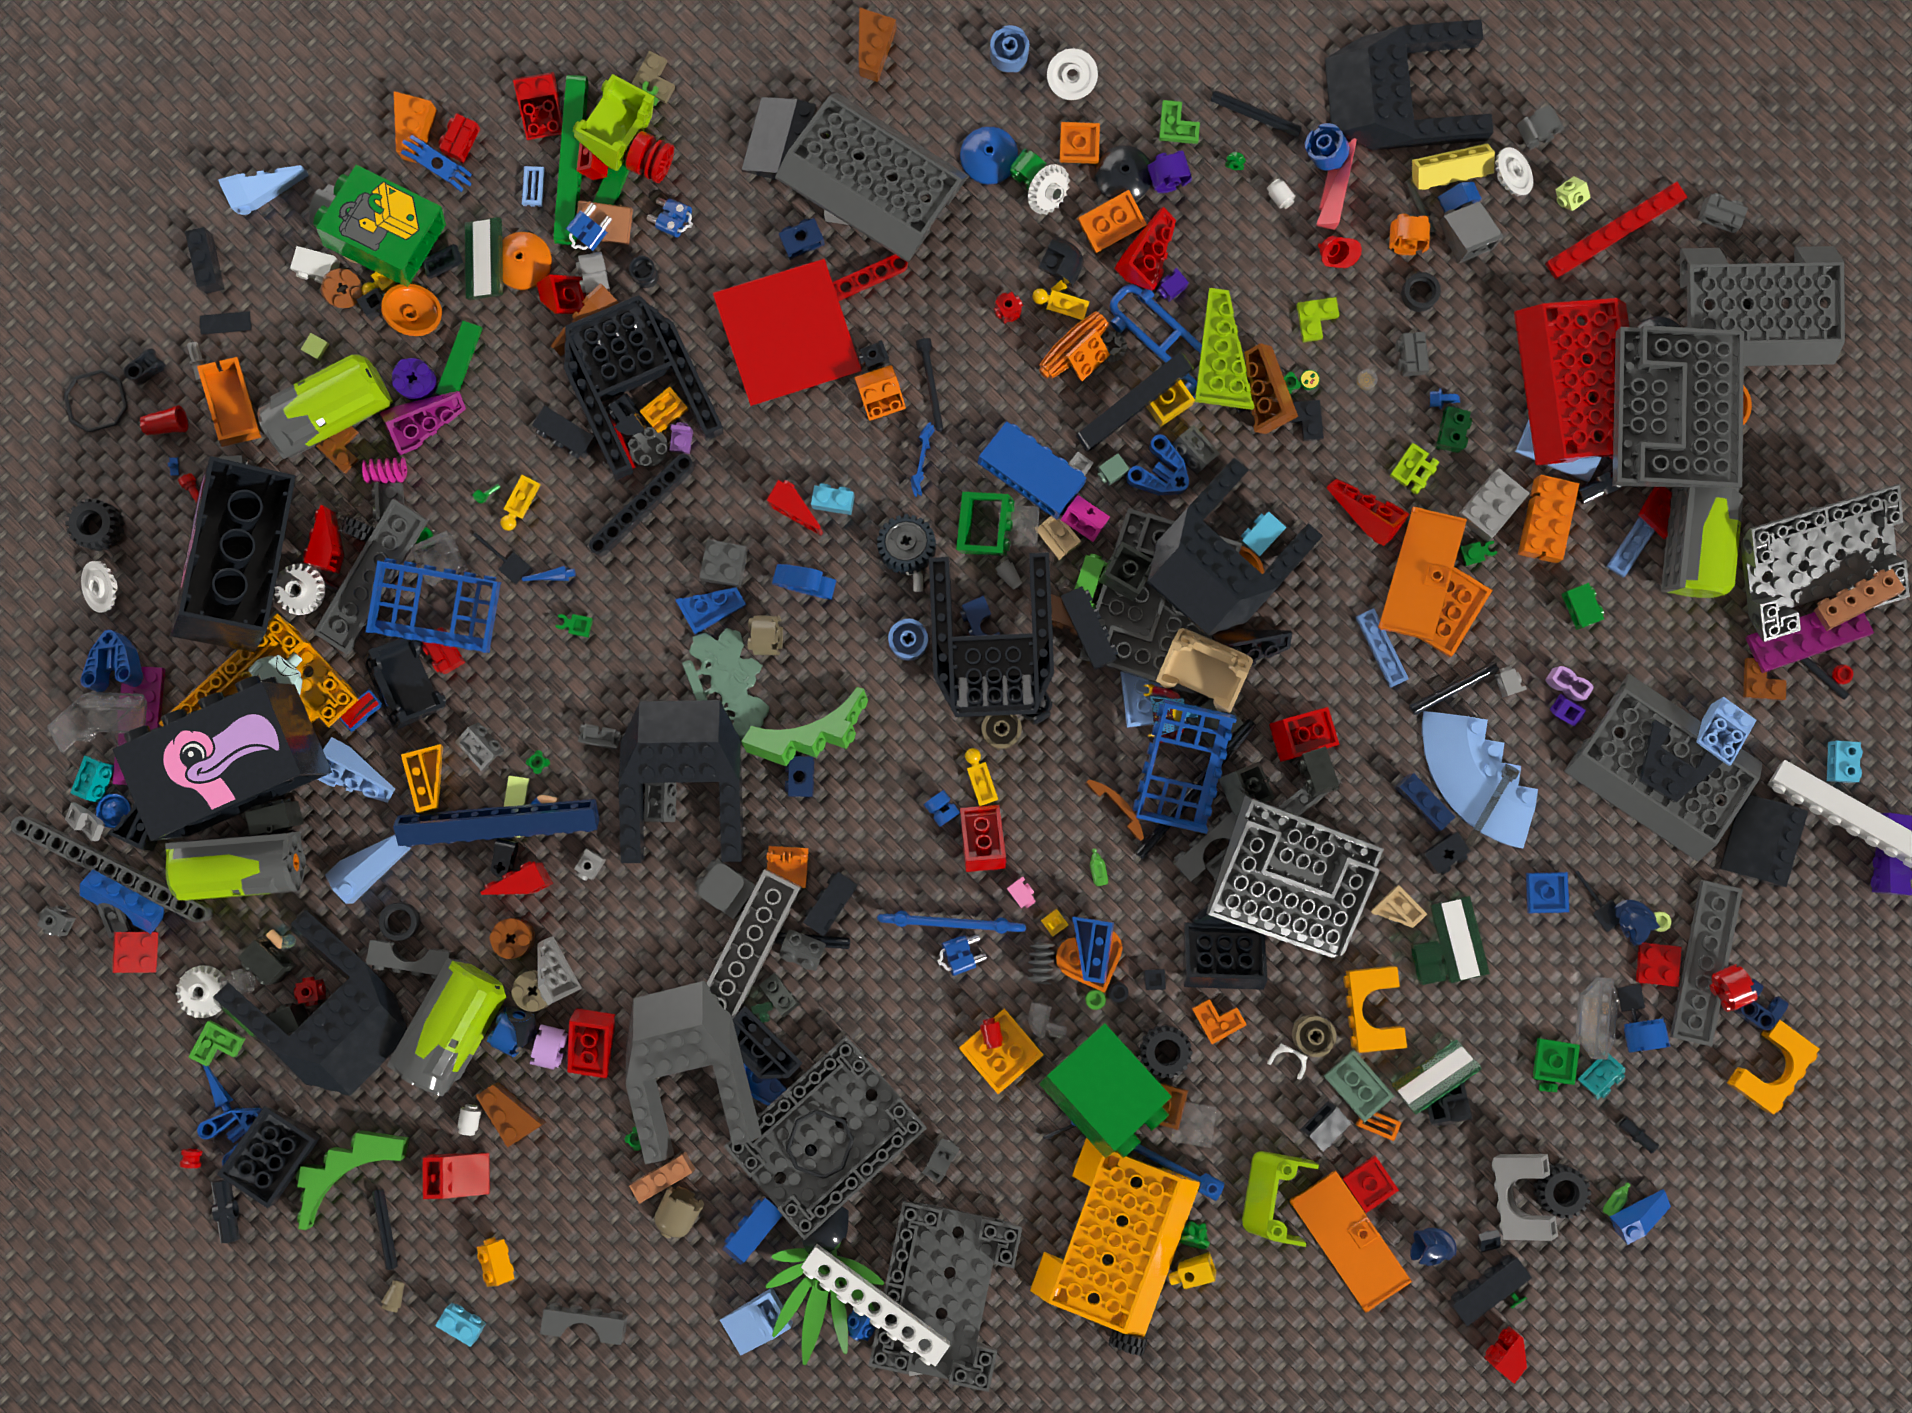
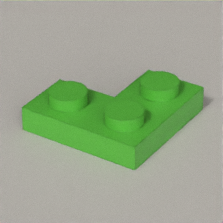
M1162 101L1159 141L1198 144L1200 122L1181 121L1182 102Z
M211 1020L207 1021L189 1058L209 1066L217 1050L236 1057L246 1038Z

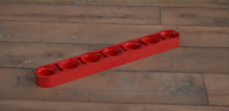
M894 254L834 281L833 285L838 300L841 301L903 273L908 267V262L902 259L905 262L904 266L896 268L893 264L894 261L902 258ZM878 267H885L887 273L884 276H879L876 274V269ZM860 275H867L869 281L866 284L859 283L858 278ZM845 282L852 286L848 292H843L840 289L841 285Z

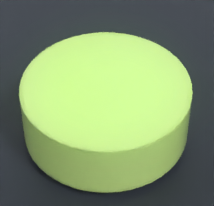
M1654 912L1656 921L1660 925V928L1655 931H1667L1671 926L1670 916L1665 912Z

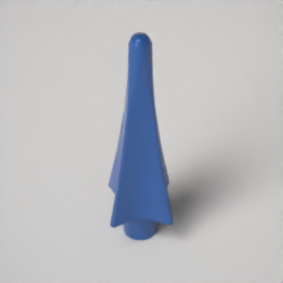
M562 566L543 573L524 576L522 581H569V577H574L576 573L575 569H568V567Z
M203 1065L210 1084L215 1107H221L224 1113L231 1111L232 1108L229 1102L233 1101V1099L217 1080L210 1067Z

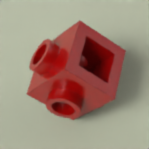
M1005 292L996 298L993 310L997 318H1001L1004 324L1013 322L1020 317L1023 304L1018 295L1014 296L1013 292L1008 294Z
M314 976L302 978L301 983L295 984L294 996L298 1000V1004L305 1003L306 1006L317 1005L318 1000L326 999V987L323 979L315 980Z

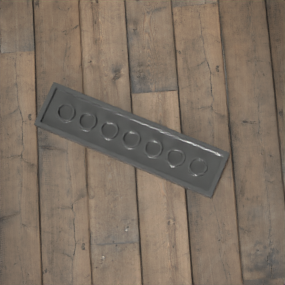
M392 499L316 627L314 634L345 654H350L367 625L377 561L384 562V558L397 560L396 564L402 565L429 521L427 518L399 500ZM385 568L383 583L391 584L399 570ZM382 587L380 601L388 590L387 587Z
M1705 880L1700 881L1670 1034L1672 1038L1707 1046L1713 1045L1721 1000L1717 995H1713L1709 985L1712 984V974L1728 967L1743 889Z

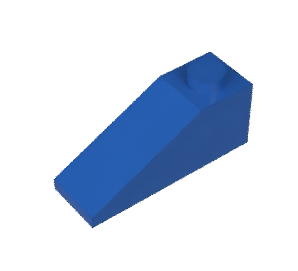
M1662 1189L1610 1216L1615 1232L1628 1245L1646 1236L1669 1210L1671 1205L1666 1192Z

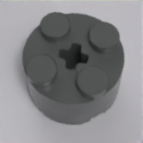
M1552 105L1540 108L1534 112V115L1529 118L1528 116L1516 125L1529 150L1539 146V143L1542 141L1544 144L1555 138L1554 135L1565 129Z

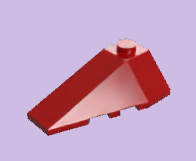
M1165 207L1160 208L1123 253L1114 268L1127 282L1151 291L1155 289L1163 276L1164 269L1162 267L1164 260L1168 256L1166 251L1168 243L1172 239L1176 219Z
M1335 479L1327 486L1328 491L1374 542L1383 546L1394 537L1409 516V513L1389 501L1384 504L1375 500V495H1364L1360 493L1358 488L1338 479Z

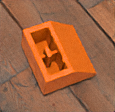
M892 365L854 377L869 421L906 409Z

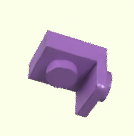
M677 422L676 425H671L670 451L690 454L693 430L686 423Z

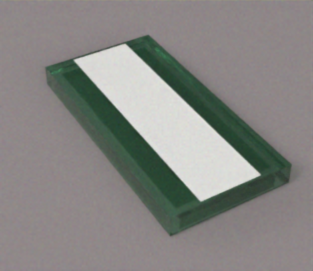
M499 217L465 222L466 299L468 300L503 295L502 219Z
M1465 896L1430 905L1449 983L1490 974L1471 897Z
M1455 1040L1391 1085L1416 1115L1482 1070V1068L1461 1043Z

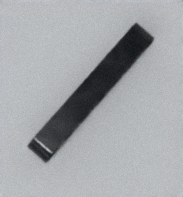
M1182 352L1178 353L1077 433L1075 437L1086 452L1091 451L1194 369Z
M686 454L677 456L589 541L590 550L595 555L602 557L607 555L694 471L695 465L690 456ZM689 461V466L686 469H681V462ZM669 474H674V481L666 482V477ZM661 488V493L658 496H652L653 489ZM641 501H645L647 503L646 508L638 510V504ZM626 515H632L630 523L626 524L623 522ZM612 529H618L617 536H609V532ZM598 542H603V549L596 551L595 545Z

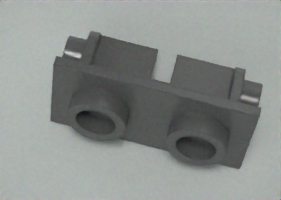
M585 723V725L581 724L580 726L581 734L578 742L617 750L622 735L617 729L603 727L602 731H599V726Z

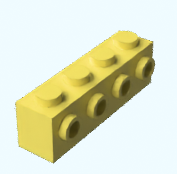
M1483 144L1412 160V182L1418 190H1427L1433 186H1445L1456 181L1463 182L1470 178L1485 177L1488 174L1494 173L1495 151L1489 144Z

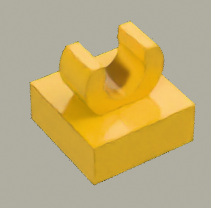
M1057 909L1041 920L1052 937L1068 926V923Z

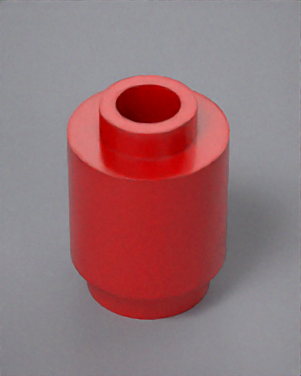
M995 1018L983 1020L980 1029L984 1045H986L987 1049L1001 1047L1003 1035L1000 1022L995 1021Z

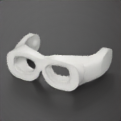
M1281 1043L1271 1054L1267 1064L1271 1065L1275 1056L1279 1053L1292 1052L1301 1061V1070L1297 1076V1079L1301 1080L1306 1070L1308 1056Z

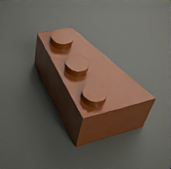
M859 7V73L861 77L878 82L897 30L896 19Z
M499 1082L476 1095L507 1148L547 1123Z

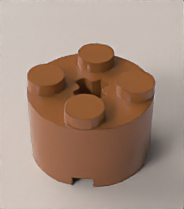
M504 919L495 925L490 934L493 950L505 959L522 957L528 954L534 946V928L524 919ZM514 934H515V935H516V937L514 938L515 941H514V942H511V941H510V939H511V936H510V935H514Z

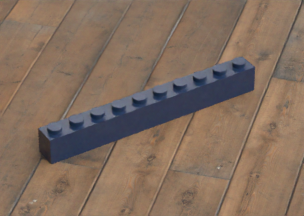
M596 799L398 815L393 828L398 846L412 847L420 844L433 845L444 842L450 844L456 841L471 842L480 839H509L516 836L531 837L540 834H569L576 831L591 832L597 830L600 819Z

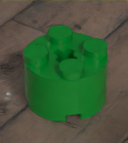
M1024 148L1010 166L1011 177L1019 184L1024 182L1027 185L1026 189L1029 191L1033 178L1047 163L1029 150L1027 153V149Z

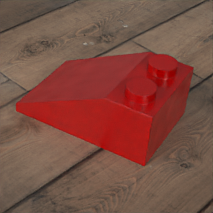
M778 480L766 500L770 508L821 536L823 534L821 526L794 488L795 485L786 480L784 482Z
M1328 707L1269 724L1280 762L1302 756L1304 753L1325 746L1330 748L1340 745Z
M999 805L960 808L966 872L1005 869L1006 853Z
M576 1008L569 1020L568 1073L600 1078L608 1077L615 1032V1014Z

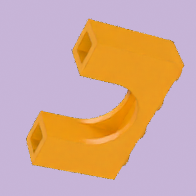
M1396 966L1346 971V976H1343L1345 988H1348L1346 1005L1347 1008H1350L1351 1016H1348L1349 1027L1353 1030V1036L1350 1037L1352 1048H1355V1051L1358 1053L1407 1048L1405 1027L1374 1028L1366 1022L1362 1013L1363 1002L1369 993L1378 989L1400 987L1398 968Z
M1781 1020L1772 1029L1763 1030L1761 1033L1763 1037L1776 1045L1784 1054L1786 1064L1781 1077L1776 1081L1764 1083L1748 1070L1737 1067L1727 1082L1729 1086L1759 1108L1773 1115L1781 1110L1783 1101L1793 1093L1794 1085L1804 1077L1806 1068L1816 1060L1817 1053L1820 1050Z

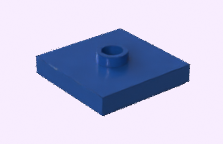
M1568 872L1526 873L1527 913L1569 912Z

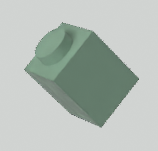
M1116 454L1099 466V473L1097 475L1102 483H1107L1110 486L1126 475L1130 469L1121 456Z

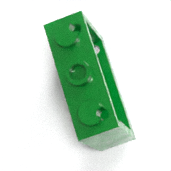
M962 492L956 550L961 554L1007 556V551H1010L1011 546L1009 531L1011 532L1013 528L1011 512H1014L1015 509L1013 498L1009 494ZM974 500L1002 502L997 547L970 545Z

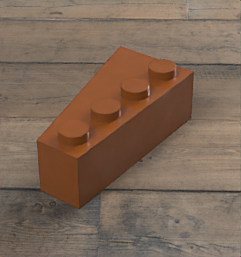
M1260 343L1244 352L1247 377L1250 378V393L1254 403V409L1252 410V415L1255 418L1254 432L1267 434L1298 417L1272 346Z

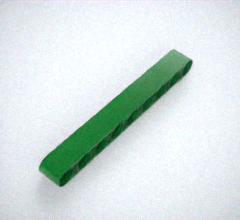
M567 75L554 223L555 244L572 245L569 239L570 232L566 228L577 215L582 174L577 172L580 142L574 137L573 127L577 121L580 122L582 119L586 121L589 89L587 76ZM572 235V238L574 239L576 244L577 238L574 235Z

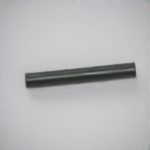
M1412 180L1405 181L1404 184L1419 215L1429 218L1430 235L1435 233L1434 225Z

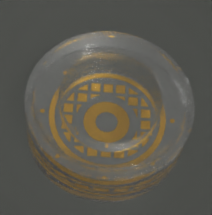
M1363 370L1357 376V385L1363 390H1370L1377 383V375L1372 370Z

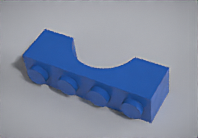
M93 869L80 883L81 897L96 905L106 903L118 908L129 917L133 925L150 934L163 920L164 907Z

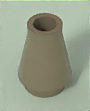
M393 1280L392 1285L381 1301L383 1303L382 1309L397 1313L398 1308H401L404 1282Z

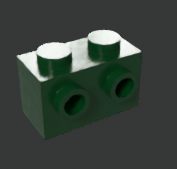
M1450 406L1443 410L1435 448L1459 453L1463 448L1467 447L1469 439L1466 436L1467 429H1470L1472 425L1471 411Z

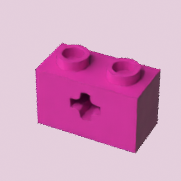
M1077 495L1064 513L1061 521L1094 542L1110 516Z

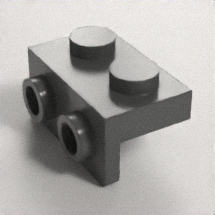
M790 929L782 944L779 957L787 962L801 965L807 970L816 971L826 944Z

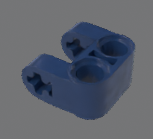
M1752 979L1754 985L1750 987L1752 992H1757L1758 998L1763 990V985L1757 980ZM1778 996L1772 1000L1767 1009L1754 1001L1748 1004L1749 1010L1747 1013L1744 1012V1006L1734 1010V1012L1758 1029L1770 1030L1781 1019L1789 1003ZM1764 1015L1765 1018H1766V1021H1765V1023L1762 1025L1761 1022H1760V1019H1761V1017Z

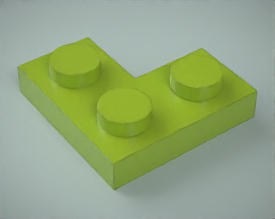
M1336 297L1297 303L1302 342L1323 339L1321 321L1339 317Z

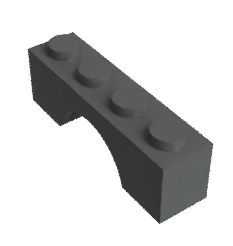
M1226 810L1218 817L1220 821L1215 826L1211 824L1207 827V834L1201 839L1196 837L1189 844L1191 848L1186 852L1182 850L1174 857L1176 861L1173 865L1188 882H1191L1205 869L1203 854L1210 842L1218 838L1231 840L1238 814L1234 815L1233 811L1228 812Z
M373 939L369 943L366 964L372 965V969L384 970V967L392 968V972L404 973V970L412 971L411 975L424 976V973L431 974V978L436 979L447 958L453 959L454 951L429 949L422 959L409 961L400 955L396 942Z
M550 1303L543 1310L540 1334L561 1337L570 1325L584 1323L596 1330L601 1343L621 1345L625 1338L628 1316L622 1315L623 1313L619 1311L604 1313L602 1309L592 1308L589 1311L582 1310L581 1306H570V1308L562 1307L560 1303Z

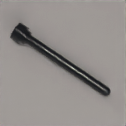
M923 338L916 341L917 350L922 353L935 429L941 432L943 424L930 358L932 342L931 338Z

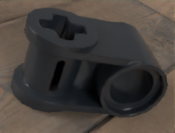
M151 348L145 350L140 356L127 364L124 368V374L135 384L142 385L156 374L162 372L166 364L159 360L156 356V351ZM139 370L138 376L134 377V373Z
M497 838L491 864L493 875L502 877L513 871L519 848L517 841ZM499 866H504L505 871L499 870Z

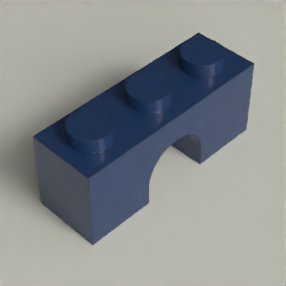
M984 596L963 604L962 611H960L963 621H968L970 629L967 630L970 636L986 635L981 631L980 623L985 618L990 617L991 612Z
M1415 773L1408 774L1394 787L1408 802L1413 803L1422 812L1424 820L1435 831H1442L1455 818Z

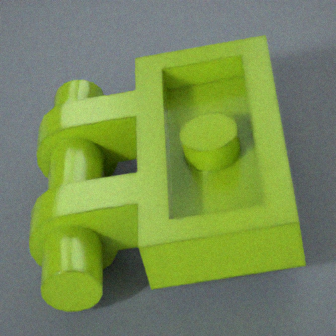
M1412 443L1390 474V477L1405 487L1410 481L1413 482L1414 486L1411 491L1414 494H1418L1427 485L1426 481L1430 475H1433L1437 470L1436 467L1439 461L1432 458L1430 463L1427 462L1425 459L1429 453ZM1421 467L1424 469V472L1418 477L1415 474Z

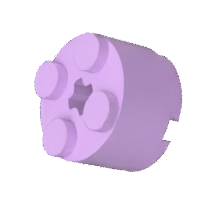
M541 1024L539 1030L542 1031L536 1036L531 1058L535 1059H532L530 1064L554 1070L555 1067L558 1068L561 1064L563 1053H560V1049L566 1045L568 1034L563 1029Z

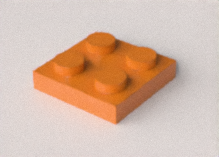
M1061 122L1060 162L1098 164L1100 123Z

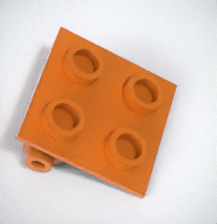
M769 846L767 869L802 888H806L808 848Z

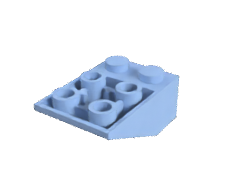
M1722 697L1712 703L1704 715L1696 743L1728 766H1731L1754 726L1756 719L1725 697Z
M773 1288L768 1289L720 1319L740 1356L789 1330L793 1324L790 1319L776 1337H772L775 1323L783 1308Z

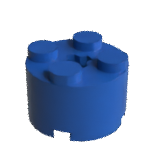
M1330 123L1321 124L1318 126V129L1312 130L1306 138L1305 149L1314 165L1321 170L1340 169L1349 155V143L1336 125Z
M516 1012L512 1014L514 1018H524V1016ZM500 1013L496 1020L498 1025L488 1036L487 1042L497 1050L515 1057L519 1053L516 1051L518 1049L516 1031L507 1018V1014Z
M1663 1019L1624 1024L1625 1028L1623 1029L1629 1053L1670 1047L1667 1028Z

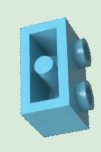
M828 484L814 485L811 506L817 510L851 515L854 492L850 491L851 489L847 487L834 489Z
M1270 512L1265 516L1261 513L1254 521L1256 526L1252 530L1248 528L1240 536L1243 538L1240 542L1242 546L1251 549L1258 557L1286 528Z
M1828 742L1827 781L1859 782L1862 775L1860 759L1863 754L1861 742Z
M451 1303L445 1308L435 1326L471 1347L478 1339L486 1322L482 1321L479 1316L467 1312L462 1306Z

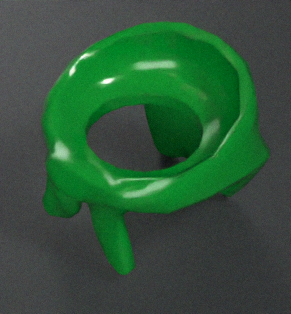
M1190 1220L1184 1227L1180 1243L1194 1248H1208L1210 1241L1207 1237L1206 1224L1197 1225Z

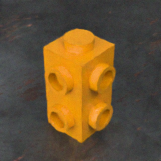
M495 1237L484 1240V1244L477 1247V1257L481 1263L483 1280L487 1287L499 1286L515 1279L513 1274L514 1268L510 1263L508 1246L505 1240H496Z

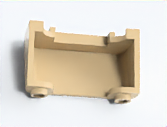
M1181 628L1172 641L1156 682L1165 688L1175 687L1178 683L1214 699L1213 704L1218 711L1231 713L1253 663V659L1226 645L1191 630Z

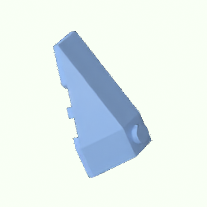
M299 165L277 168L274 171L275 173L257 171L255 176L245 177V174L242 173L218 180L231 208L237 214L246 215L307 177L308 172Z
M331 737L323 752L332 773L317 780L332 787H335V785L346 787V791L349 792L357 790L363 792L366 797L388 803L395 788L352 748Z
M392 835L340 860L325 876L332 890L346 904L354 903L411 847L398 846L396 836Z

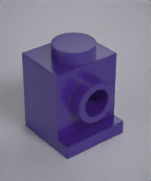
M1175 268L1171 276H1166L1160 282L1161 286L1157 289V293L1162 299L1170 302L1187 288L1189 282Z
M1561 693L1550 708V711L1555 716L1574 727L1577 723L1581 722L1586 711L1581 705Z

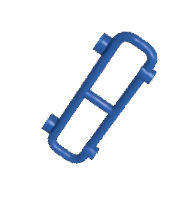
M1129 284L1122 287L1111 299L1110 310L1115 316L1110 322L1111 326L1119 333L1128 328L1165 363L1171 359L1165 351L1180 336L1201 354L1202 344L1152 299L1154 293L1151 290H1142L1136 285ZM1127 293H1135L1143 304H1147L1175 330L1160 346L1118 309V302ZM1187 374L1182 379L1187 382L1185 386L1194 398L1197 381L1190 374Z
M898 911L896 914H879L877 916L879 922L894 923L900 927L909 924L995 930L1000 934L1007 931L1024 932L1026 930V925L1023 923L1008 922L1003 917H999L995 921L911 916L906 911Z

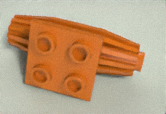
M1095 311L1068 331L1041 361L1039 372L1046 379L1048 377L1053 379L1072 366L1081 381L1090 375L1110 356L1101 339V335L1109 326L1103 315Z

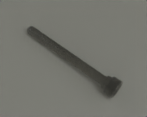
M1505 764L1503 767L1500 783L1465 842L1469 849L1475 843L1509 782H1512L1519 775L1520 771L1508 764Z

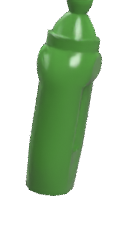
M1093 848L1090 862L1093 883L1095 886L1108 884V875L1105 862L1097 853V849Z
M1629 1183L1613 1192L1603 1208L1604 1213L1612 1216L1622 1209L1628 1199Z

